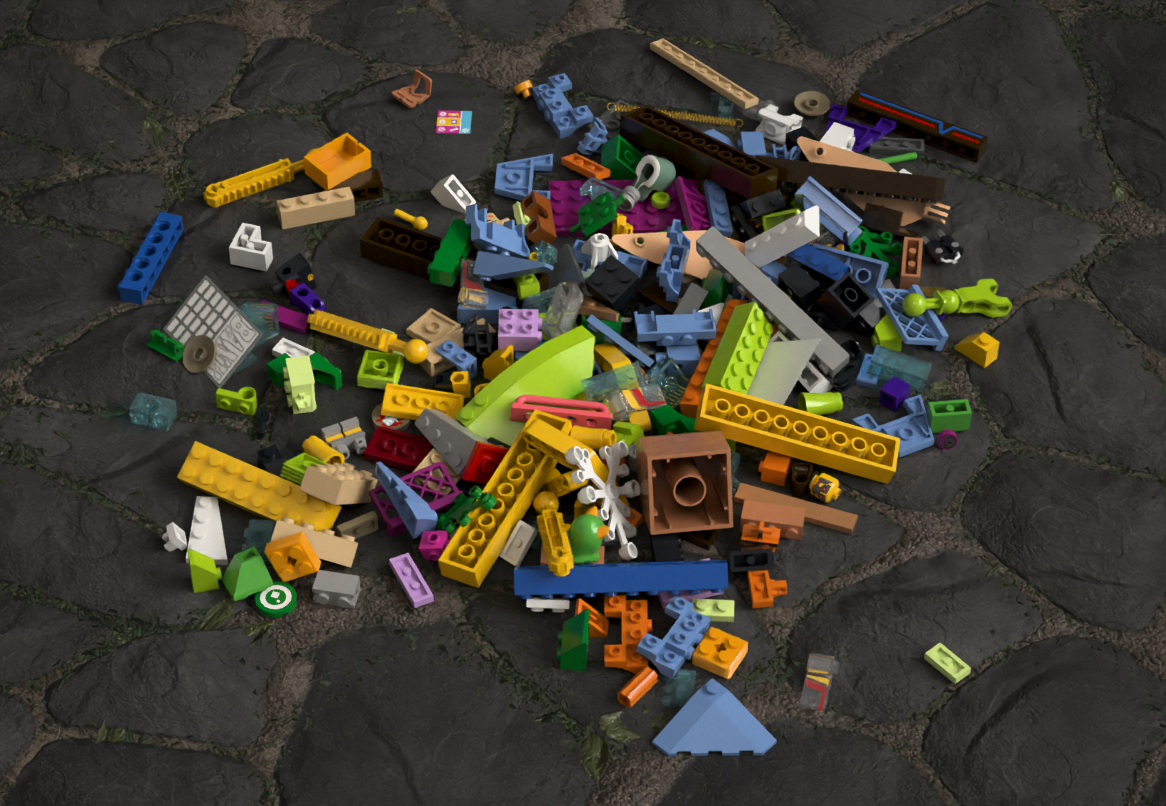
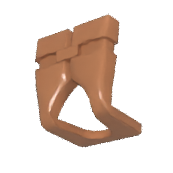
M415 70L413 84L400 88V90L392 91L391 96L402 102L409 109L416 107V105L421 104L430 97L432 79L421 71ZM420 78H423L425 81L426 93L424 94L414 93L419 85Z

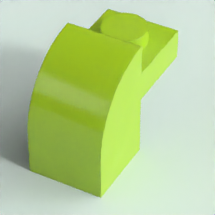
M618 421L613 425L617 442H625L628 449L631 445L637 443L638 437H645L643 429L639 424Z

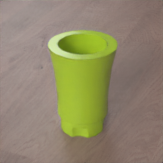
M800 392L798 394V410L816 415L833 414L843 409L842 396L839 392Z

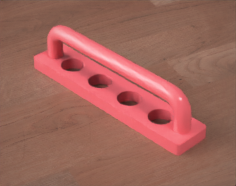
M522 395L516 399L515 403L511 404L510 420L527 422L531 415L526 413L534 412L536 409L570 420L567 418L569 416L575 417L576 419L570 420L572 427L578 425L611 430L612 414L609 413V409L603 403ZM523 403H535V404H545V405H554V406H563V407H572V408L591 409V410H598V411H600V412L584 411V410H575V409H566V408H556V407H547V406H538V405H529V404H523ZM587 419H594L596 421L590 422Z

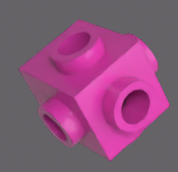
M423 531L419 550L425 560L438 561L451 538L447 531Z

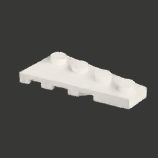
M197 496L187 550L192 549L214 559L215 565H228L217 497ZM188 552L186 554V564H189Z

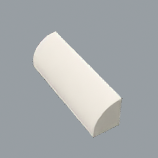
M780 331L769 340V342L791 341ZM810 361L807 362L798 378L800 383L810 393H824L834 387Z

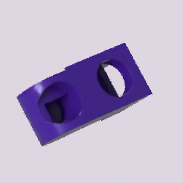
M302 283L290 290V304L300 308L306 315L309 316V313L313 314L314 309L325 311L323 301L306 284Z

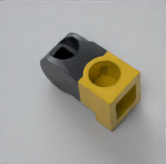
M460 371L437 374L433 379V390L465 395L464 398H470L471 382L469 372Z

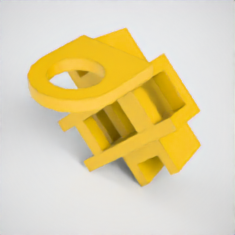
M617 213L618 217L612 220V237L616 234H628V229L629 234H633V226L626 222V216ZM612 238L609 239V242L613 246L614 250H619V248H621L615 243H613Z

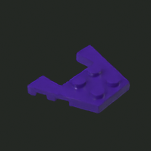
M832 104L826 132L834 122L854 129L855 143L852 151L859 153L896 128V121L881 117L874 128L843 120L847 115V108Z

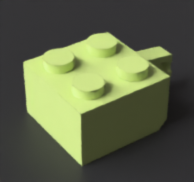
M307 355L286 358V367H283L284 379H287V381H284L285 393H289L287 395L288 407H292L293 414L313 412L317 405L314 391L315 380L310 357Z

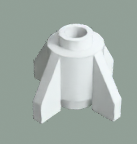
M594 234L581 247V253L591 255L592 257L591 269H595L598 262L605 261L610 255L618 260V254L609 242V237L605 234Z

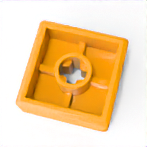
M301 531L266 544L264 553L282 582H288L319 571L321 561L304 532Z
M710 627L692 654V664L730 679L748 652V642L720 629Z

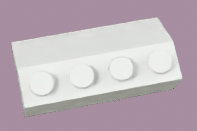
M816 205L746 241L745 257L761 268L819 237V207Z

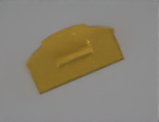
M920 286V289L924 296H933L936 290L941 292L945 290V287Z

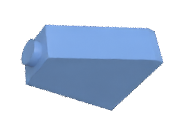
M482 287V295L470 290L469 292L482 297V305L464 298L457 308V322L467 323L476 313L479 315L477 321L484 318L489 324H498L499 309L505 306L518 309L516 298Z

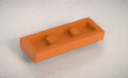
M577 153L561 157L562 165L580 173L582 176L592 179V181L599 182L604 178L610 177V169Z

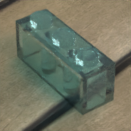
M876 345L866 374L887 381L895 376L910 384V389L923 393L932 363Z
M637 361L581 380V385L586 400L598 402L623 393L621 390L629 389L630 391L631 389L645 386V379Z

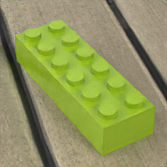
M756 302L735 306L701 386L702 391L707 383L742 394H748L774 330Z

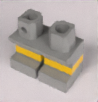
M357 417L340 422V426L337 423L321 429L322 440L334 450L342 453L345 460L350 457V452L356 451L360 455L364 453L367 447L365 432L361 430Z

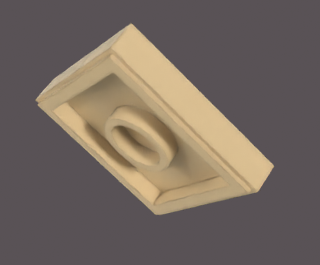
M430 308L406 329V334L414 339H420L428 345L461 329V325Z

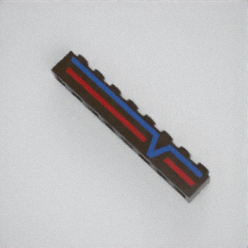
M856 90L847 101V116L874 126L881 117L896 121V128L891 132L910 139H924V144L975 163H978L986 152L988 137L860 90Z

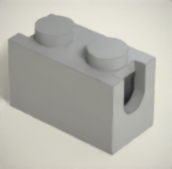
M319 570L312 587V592H315L313 602L354 609L360 593V576Z

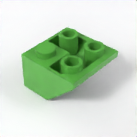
M255 546L235 554L221 580L234 601L243 600L251 594L265 591L274 585L265 563Z

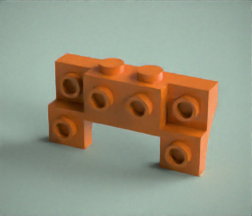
M626 595L604 596L605 617L622 619V645H604L605 667L622 668L636 675L643 667H649L648 658L636 652L638 644L646 633L652 632V619H648L647 600H626Z

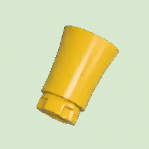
M574 425L570 433V437L594 451H599L604 446L612 447L617 442L614 430Z
M310 436L303 442L304 452L331 465H334V463L342 465L345 462L342 453L334 450L316 436Z

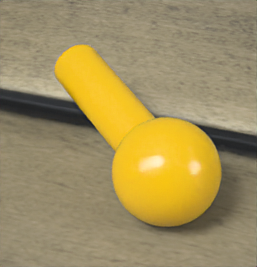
M396 209L393 214L413 224V227L417 230L427 228L428 222L422 216L414 217L399 209Z

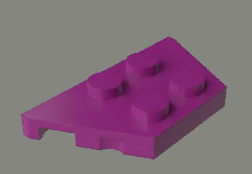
M678 176L674 182L688 231L710 229L711 222L706 197L700 194L693 186L690 189L683 184V178Z

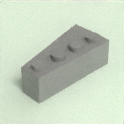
M425 408L414 423L460 476L464 471L476 440L488 443L484 438L472 433L470 429L458 424L456 420L439 410Z

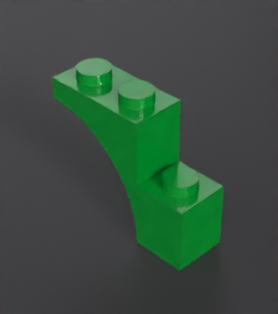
M317 352L311 354L309 357L314 380L327 384L335 390L342 387V373L340 369L334 367L325 357H322ZM286 353L267 363L268 378L280 388L284 386V381H287L283 375V367H286L285 359L291 358Z
M669 404L651 410V426L653 429L658 430V436L666 435L668 432L673 434L702 432L694 429L695 418L678 413Z

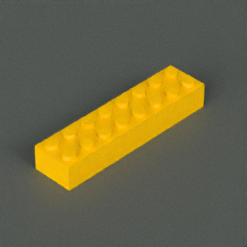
M197 441L194 442L177 476L179 480L188 486L217 497L275 524L277 519L281 520L283 516L294 519V524L300 526L304 522L314 525V530L321 532L323 528L331 530L342 508L340 505H333L299 490L300 486Z

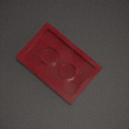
M378 425L363 455L364 459L375 462L380 461L383 464L413 472L434 446L425 437Z

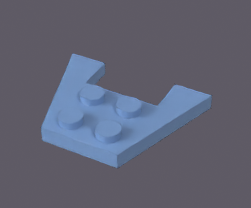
M553 154L498 163L495 194L522 201L533 191L534 171H552ZM535 190L550 200V191Z
M921 394L903 401V407L910 414L908 416L878 426L870 414L867 413L852 419L851 425L900 438L899 458L934 445V436Z

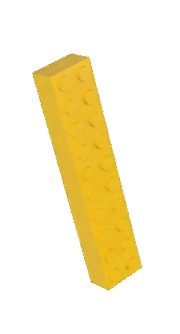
M707 383L700 395L694 429L698 431L721 430L724 437L730 440L886 484L890 482L896 472L900 438Z
M534 410L483 489V493H491L497 499L496 504L488 511H484L479 507L467 514L471 518L470 523L465 527L460 526L438 559L442 576L479 588L505 547L518 521L522 520L558 462L556 459L528 444L523 439L522 432L534 419L538 418L570 436L572 429L570 420Z

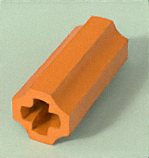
M648 666L643 667L617 693V700L626 708H631L658 681V675Z

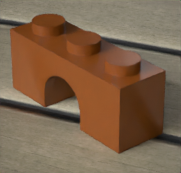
M533 190L521 201L523 214L532 220L526 225L527 238L540 247L546 248L557 238L551 202L548 198Z

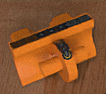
M760 521L759 526L744 524L741 544H768L771 552H774L775 548H778L781 529L764 527V521Z

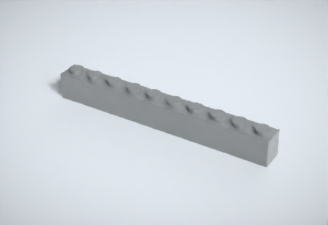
M714 226L696 240L697 253L703 258L706 257L715 270L719 269L723 273L725 280L733 283L742 296L746 295L750 302H756L758 307L764 312L767 320L773 321L783 335L787 334L791 341L820 339L809 360L815 361L824 374L834 377L849 363L850 355Z

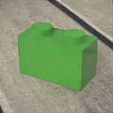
M968 399L928 402L927 417L932 433H939L943 430L964 431L970 430L972 412Z

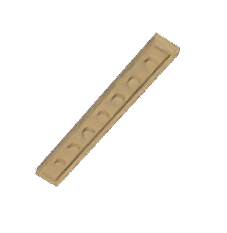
M664 38L650 43L652 51L742 108L747 109L758 104L759 98Z

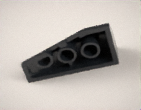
M273 445L257 451L258 468L283 478L280 475L282 473L281 470H283V463L298 455L292 450Z

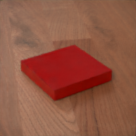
M476 440L461 478L466 481L487 485L510 448Z

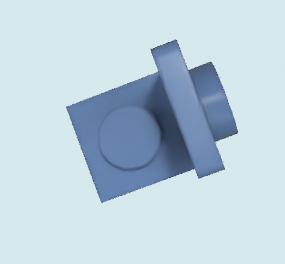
M451 340L445 341L436 348V353L456 366L457 372L468 371L470 380L477 375V358Z

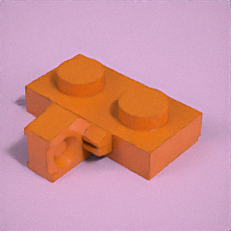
M768 569L747 572L752 608L774 606L773 598L787 595L786 580H771Z

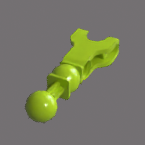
M980 279L977 285L973 287L954 289L953 291L944 290L941 292L936 290L932 298L925 299L919 293L908 294L903 299L902 308L904 313L910 317H918L926 309H934L937 315L942 313L951 314L955 311L956 313L979 312L993 318L1006 316L1012 309V303L1007 297L995 295L999 285L994 279Z

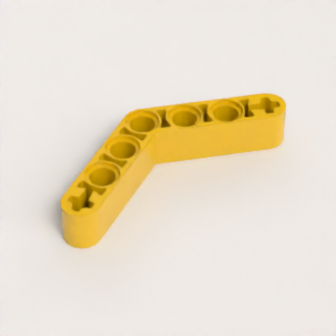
M610 342L594 345V360L600 369L611 378L617 397L624 403L625 422L639 424L643 432L650 431L651 421L646 406L644 407L639 403L631 390L635 388L640 390L631 361ZM629 389L638 405L642 408H632L621 390Z
M538 418L534 419L522 432V437L528 444L573 470L579 467L576 464H569L565 458V453L568 449L579 446L581 449L586 448L590 454L594 473L604 483H607L608 470L595 451ZM588 479L586 487L591 486L594 490H600L591 479ZM620 495L618 498L624 504L629 506V502L626 499V497L624 495ZM602 498L596 499V503L598 504L600 509L603 501Z
M554 467L540 491H550L557 498H560L587 485L588 480L578 484L573 482L571 474L574 471L581 470L580 468L561 475L557 468Z

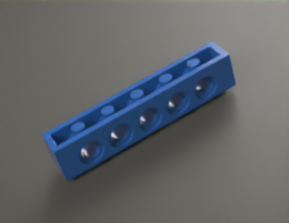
M160 212L157 219H154L151 230L146 234L145 241L140 244L139 251L133 257L130 268L126 269L125 277L118 284L121 301L143 305L183 231L182 216Z

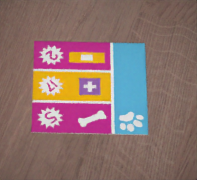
M438 110L436 133L470 134L472 111Z

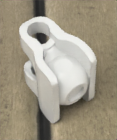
M772 104L760 109L758 115L763 119L755 132L763 131V137L785 144L786 133L801 128L802 116L797 114L791 116L780 115L777 113L779 107Z

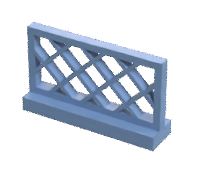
M911 285L909 290L876 288L875 294L905 344L932 345L935 351L942 350L949 335L933 309H926L922 315L910 317L912 318L911 320L906 317L908 315L904 313L902 306L898 304H902L904 299L900 296L906 297L911 293H919L926 299L918 285Z

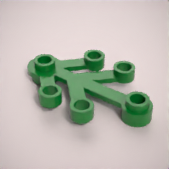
M858 226L863 232L850 245L849 252L859 255L861 251L860 244L864 243L866 248L862 256L871 258L873 253L878 260L890 264L886 277H897L899 273L898 263L890 261L882 251L899 256L902 254L903 246L898 243L892 246L884 245L890 244L892 241V234L889 232H883L880 235L869 232L863 226ZM872 240L881 241L883 244L872 242Z
M477 485L469 491V498L464 493H459L454 498L455 504L445 514L440 513L437 515L438 521L435 530L447 531L448 534L452 533L456 528V525L452 522L454 519L457 520L461 527H465L471 521L467 513L479 507L484 511H488L494 507L497 499L491 493H483Z

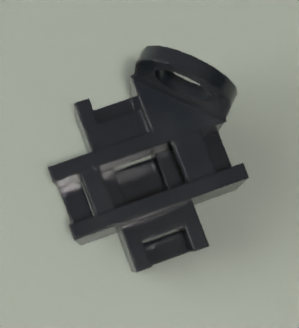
M475 313L465 324L462 331L464 350H475V356L490 355L491 350H496L498 347V343L495 340L498 334L497 332H489L488 321H485L484 325H477L479 315Z

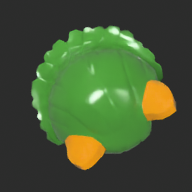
M596 506L588 509L585 514L576 517L572 521L569 530H567L574 564H590L600 559L598 550L603 538L608 534L609 527L605 526L602 520L597 517L598 510Z

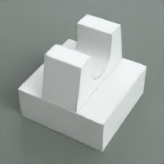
M173 522L167 525V532L162 535V539L167 542L164 545L165 549L169 552L177 548L181 551L186 549L188 542L185 532Z

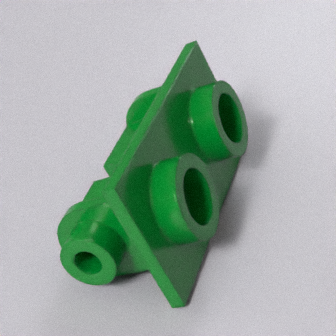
M152 330L150 332L151 341L146 344L149 348L175 362L183 357L185 347L181 342H177L170 337L167 338L159 330Z

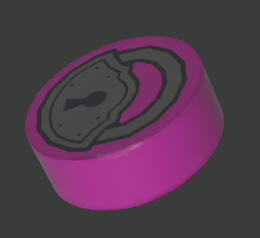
M943 430L937 435L938 446L942 449H952L958 442L956 433L952 430Z

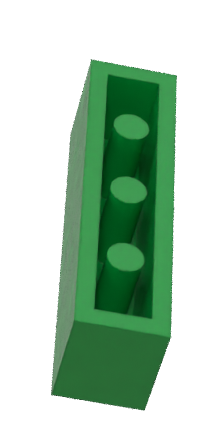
M454 218L452 224L447 227L446 236L441 239L440 248L435 251L434 260L428 266L427 272L430 274L431 283L449 287L453 286L463 266V262H465L474 243L471 241V226L466 225L465 220Z

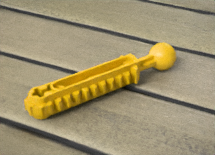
M318 148L311 149L309 152H307L306 155L317 150ZM288 158L284 160L279 159L278 162L215 184H210L205 192H203L204 200L211 207H219L286 182L290 183L295 179L294 173L305 169L304 159L291 163Z
M314 309L313 314L309 313L307 322L310 323V329L386 353H393V350L404 353L405 358L414 364L423 362L428 356V347L420 339H412L405 342L397 339V334Z
M543 491L534 498L533 507L539 514L537 516L538 530L548 568L556 576H566L570 573V569L574 568V562L563 515L557 512L559 500L552 492Z

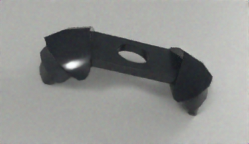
M848 340L840 345L850 355L849 363L840 370L838 380L835 379L830 382L838 391L845 392L849 390L857 380L863 351L856 340ZM854 367L852 372L845 374L848 368Z

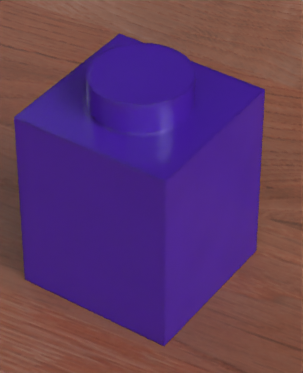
M893 376L880 389L879 403L896 412L903 405V401L909 399L910 384Z

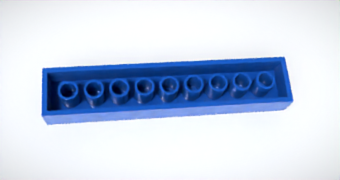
M727 560L575 564L574 568L570 569V573L566 576L554 575L553 571L549 570L548 565L516 566L514 569L515 595H519L520 599H531L533 595H541V598H553L554 594H562L563 598L575 597V593H583V597H595L596 593H604L605 596H617L618 592H626L627 596L639 595V591H647V595H659L660 591H668V594H681V590H689L691 594L703 593L702 589H711V593H722L724 589H728Z

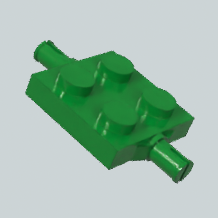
M608 191L598 195L594 200L577 210L578 223L570 227L569 230L574 235L582 229L585 236H589L618 217L616 212L617 206L626 201L625 196L621 194L613 200L612 195Z

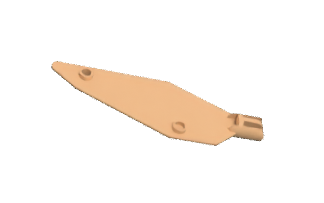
M803 136L797 139L798 145L809 162L897 172L888 163ZM820 149H823L822 155L818 154ZM848 189L844 193L863 211H865L866 204L870 203L904 212L901 226H906L922 218L945 224V220L930 216V214L933 213L943 217L948 216V213L933 209V206L950 210V206L940 203L921 202V198H918V202L903 200V196H900V200L884 198L885 194H882V197L867 196L865 191L864 195L848 193Z
M707 230L683 231L686 237L691 240L690 253L684 274L702 280L707 277L708 272L713 267L706 257L703 258L697 253L696 240ZM667 232L616 234L612 237V241L633 256L647 259L662 266L663 255L667 253L670 238H667ZM725 237L742 254H745V243ZM786 255L775 260L787 267Z

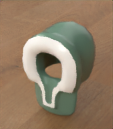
M647 155L642 158L636 167L635 173L637 177L632 186L640 192L639 201H644L652 190L666 191L675 180L676 169L673 163L665 158Z

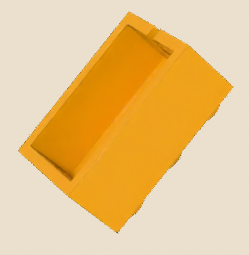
M345 133L304 156L305 174L328 191L357 173L371 168V151L363 144L358 143V140L349 133Z

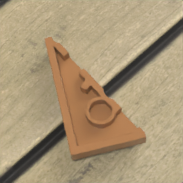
M584 294L572 296L568 300L560 302V310L587 316L592 314L596 318L614 322L618 321L619 313Z

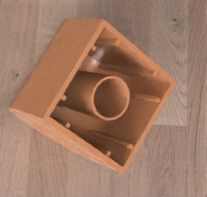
M721 430L637 438V480L641 489L639 497L642 513L650 535L733 528L731 449Z

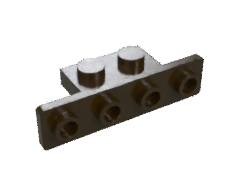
M870 203L866 204L860 226H864L873 232L880 230L889 232L892 236L899 235L902 236V239L904 237H919V232L900 228L904 212Z

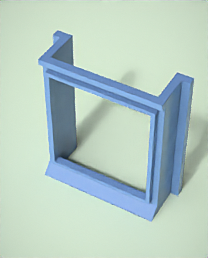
M811 176L795 193L796 205H803L805 210L817 205L819 207V222L844 243L847 241L848 247L863 232L858 228L862 223V219Z

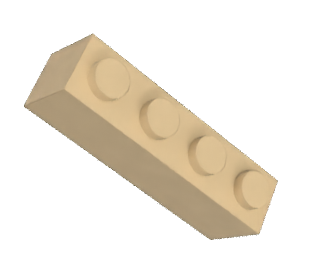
M350 187L278 200V218L282 229H288L354 216V197Z
M484 318L478 320L477 325H484L486 320ZM488 323L489 332H496ZM463 328L427 345L428 356L426 360L419 364L431 377L454 366L437 354L436 348L445 341L451 340L464 349ZM465 350L472 356H475V350Z
M283 516L281 520L277 519L270 542L302 531L320 559L347 567L352 566L358 542L354 541L355 537L346 534L338 537L334 535L335 531L325 528L322 529V532L314 530V525L304 522L300 526L294 524V519Z

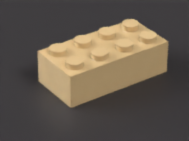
M325 463V466L316 464V466H307L299 490L333 505L371 502V497L368 494L369 490L376 487L378 479L371 477L372 473L360 470L359 472L355 470V466L348 463H343L342 465L334 463V465Z

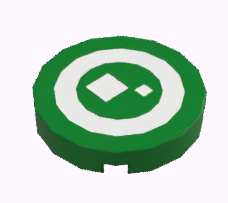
M273 581V586L265 591L256 592L255 605L262 615L269 618H280L286 613L287 615L295 609L297 594L290 584Z

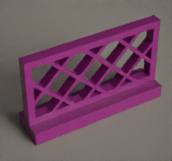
M442 461L400 478L410 488L421 491V498L424 493L435 496L434 501L427 503L431 510H435L437 515L440 513L445 514L455 504L454 498L459 493H463L462 490H458ZM440 469L443 474L442 479L430 476L431 472ZM417 477L425 479L424 487L412 484L413 479ZM428 481L440 484L437 492L426 488ZM442 485L450 487L453 493L449 495L440 493ZM383 486L369 490L368 494L385 522L389 536L392 537L408 530L399 514L394 518H388L386 514L387 508L396 509L393 504H390V498H388L387 502L378 500L376 494L386 493Z

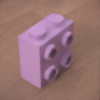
M499 309L498 350L512 345L514 346V351H532L538 347V343H542V331H538V329H542V317H538V309Z

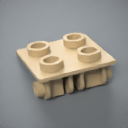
M434 448L413 471L416 472L442 461L455 485L461 479V476L452 469ZM440 469L432 471L430 476L442 479L443 474ZM417 477L414 479V484L424 487L426 480ZM428 481L427 487L433 491H438L440 484ZM442 485L440 493L448 495L451 488Z

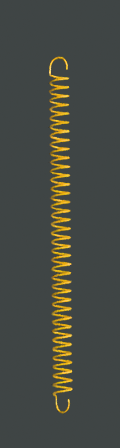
M609 103V104H615V103ZM608 104V105H609V104ZM617 104L618 111H620V109L622 108V104L620 105V109L619 104ZM607 105V108H608V105ZM615 105V111L617 110L616 105ZM624 105V107H625V113L627 112V109H628V112H629V105L627 106V109H626V105ZM631 105V107H632V105ZM634 106V109H636V106ZM639 106L637 108H639ZM623 107V110H624V107ZM630 107V110H631V107ZM608 108V110H610V109ZM632 108V110H634V109ZM655 108V109H656V108ZM658 109V111H660V110ZM610 110V111H612V110ZM661 110L662 113H663V110ZM666 110L664 111V114L666 113ZM668 110L669 116L671 117L672 114V118H674L676 111L673 116V111H671L670 114V111ZM622 111V112H623V111ZM678 112L679 119H681V116L683 118V112L681 113V116L680 112ZM667 113V115H668V113ZM676 113V119H677V117H678V114H677V113ZM685 113V114H686V121H687V119H688V116H689V121H691V118H692L693 113H692V115H691V118H690V113H688V116H687V113ZM684 114V118H685V114ZM695 114V116H696V122L698 121V118H699V121L701 122V120H700V114L698 115V118H697V114ZM702 115V116H703V115ZM705 115L706 123H708L707 115ZM710 115L708 116V119L710 118ZM695 116L693 117V121L695 119ZM701 116V119H702V116ZM703 116V123H704V121H705L704 116ZM712 116V118H713V124H714V123H715V120H714V117ZM716 116V117H715V119H716V124H718L717 116ZM719 117V118H720V117ZM722 117L723 125H725V121L727 123V118H725L724 121V118ZM683 118V120H684V118ZM711 118V121H712V118ZM718 118V121H719V118ZM729 118V120H730V126L732 125V121H733V126H735L736 120H740V119H736V120H735V123H734V119H732V121H731V119ZM720 119V125H721L722 120ZM728 120V123H729V120ZM740 120V121H742V120ZM710 121V123H711V121ZM743 121L741 126H743ZM727 123V126H728V123ZM737 126V127H741V126Z

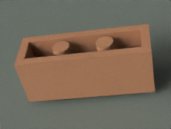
M904 237L899 289L909 290L911 285L919 286L923 238Z
M744 500L740 532L743 531L744 524L759 526L760 521H764V527L781 529V538L802 540L806 508Z

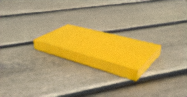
M386 383L381 415L417 420L422 411L428 408L442 411L458 422L455 415L463 408L465 395Z

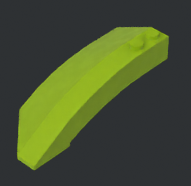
M580 325L543 343L494 378L455 415V418L460 424L470 429L476 435L486 439L493 437L512 446L527 423L510 420L511 404L515 403L519 396L536 395L573 399L588 388H593L592 372L594 370L595 336ZM523 403V404H529V405H538V406H547V407H556V408H560V407H561V406L545 405V404Z

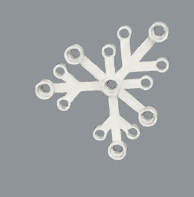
M619 441L614 443L612 447L604 446L599 449L600 457L604 460L606 459L609 468L607 483H604L594 473L590 454L586 448L581 449L579 446L568 449L565 453L567 462L569 464H576L581 469L572 472L573 482L578 484L584 480L591 479L600 489L594 490L591 486L582 488L578 492V499L582 504H590L595 502L596 499H603L601 509L597 512V517L602 521L609 518V531L603 540L605 542L614 540L616 528L621 543V548L619 549L620 557L627 561L636 558L638 555L637 548L632 542L628 543L627 538L636 536L637 530L626 519V517L631 515L630 508L618 497L625 495L626 497L633 498L640 495V485L636 480L626 482L622 487L615 485L617 475L620 478L629 475L627 465H619L620 459L628 455L627 445L625 442Z

